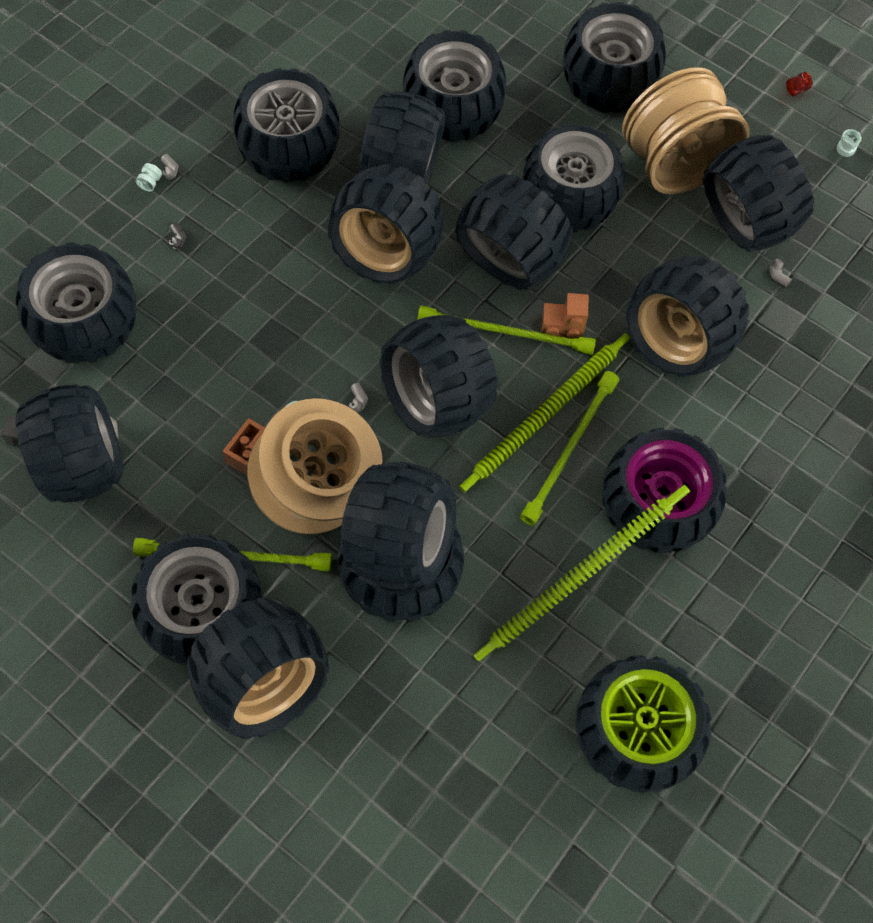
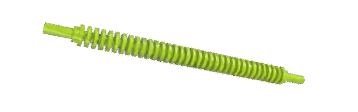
M624 333L613 344L605 345L589 359L570 379L563 383L544 403L536 408L502 442L496 445L490 453L474 466L473 474L459 486L460 490L465 493L478 480L487 479L493 471L503 464L539 428L546 424L554 414L561 410L569 400L576 396L580 390L617 357L618 350L630 339L629 335Z
M684 484L667 499H658L656 501L658 506L653 503L651 505L654 508L653 510L648 507L646 509L649 512L648 514L643 511V518L638 515V522L633 519V526L628 523V530L625 527L622 528L625 533L622 534L621 531H618L617 534L620 537L613 535L612 537L615 541L608 539L607 541L610 545L603 543L602 545L605 549L601 546L598 547L600 553L596 550L593 551L595 557L591 554L588 555L590 561L585 558L583 560L585 565L582 562L579 563L580 569L575 566L574 570L576 572L571 569L569 571L571 576L566 573L564 575L566 580L561 577L559 579L561 584L558 581L554 583L556 588L551 585V591L549 589L545 590L547 595L541 593L542 599L536 597L537 603L534 600L530 603L533 607L529 604L526 605L527 610L525 608L521 609L522 614L518 612L516 614L517 617L513 616L511 618L512 621L509 619L507 624L504 623L502 625L503 629L499 627L497 631H494L490 641L473 654L476 660L480 661L495 648H504L507 645L506 642L509 644L511 639L514 640L516 638L515 634L519 636L521 632L526 630L525 627L527 629L530 627L529 622L533 625L535 623L534 619L538 621L540 619L538 614L543 617L545 615L543 610L548 613V607L550 609L554 608L552 603L555 605L559 604L557 598L560 601L564 600L562 594L564 597L569 596L566 591L570 594L574 592L571 587L576 590L578 588L576 583L581 586L583 584L581 579L586 582L588 580L586 575L591 578V571L594 574L597 573L596 567L601 570L600 564L605 567L607 565L605 560L610 563L612 561L610 556L615 559L617 557L615 552L620 555L622 553L619 550L620 548L625 551V544L630 547V540L633 543L636 542L635 536L640 539L641 536L638 533L641 532L645 535L646 532L643 529L646 528L650 531L651 529L648 526L650 524L652 527H655L654 520L660 523L659 516L665 519L666 517L663 513L671 514L669 511L673 509L672 506L691 492Z

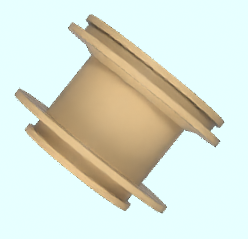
M314 398L294 402L284 407L270 420L263 434L252 448L247 466V479L251 495L264 515L286 530L299 534H321L332 531L342 525L347 500L358 478L372 465H381L383 463L381 448L371 427L351 408L327 399ZM308 445H313L316 448V452L310 451ZM289 454L295 455L297 461L290 460ZM327 457L333 458L335 464L329 463ZM327 478L332 479L335 482V486L329 485Z

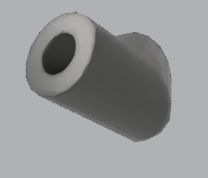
M174 222L169 228L175 236L171 237L172 240H169V245L173 249H180L187 236L180 225Z

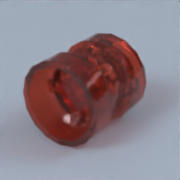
M802 72L797 77H791L786 81V89L791 96H797L802 91H807L813 86L812 77L807 72Z

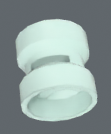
M853 129L844 131L837 145V152L845 157L852 156L861 142L860 133Z
M146 163L141 170L142 174H139L135 181L141 189L151 192L156 186V181L162 176V172L157 166Z

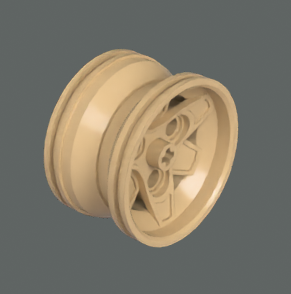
M696 67L674 72L646 89L629 108L623 121L622 134L630 149L640 158L647 160L645 171L653 187L661 193L678 194L704 185L703 173L712 160L730 145L749 138L750 129L748 123L737 109L726 106L724 88L716 75L708 69Z

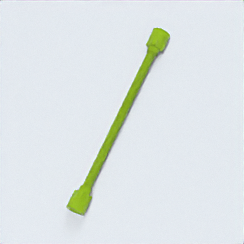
M420 305L418 319L443 315L434 308ZM463 318L466 320V323L476 329L492 330V332L513 334V336L518 335V337L523 336V338L526 337L528 339H539V341L544 340V342L547 341L555 344L560 343V345L565 344V346L577 349L576 351L584 354L593 355L595 348V338L579 337V339H568L557 335L552 336L550 334H542L541 332H531V330L526 331L515 327H505V325L500 326L494 323Z
M611 371L604 372L597 385L599 386L598 393L552 472L546 479L539 494L532 502L528 501L519 516L525 524L535 526L543 512L541 509L543 502L557 480L558 475L564 468L604 397L607 394H612L620 379L615 373Z
M135 538L133 555L151 556L161 544L147 538ZM241 551L250 561L287 562V564L290 562V564L296 563L310 566L311 569L319 571H331L332 553H314L304 557L301 555H275V553Z

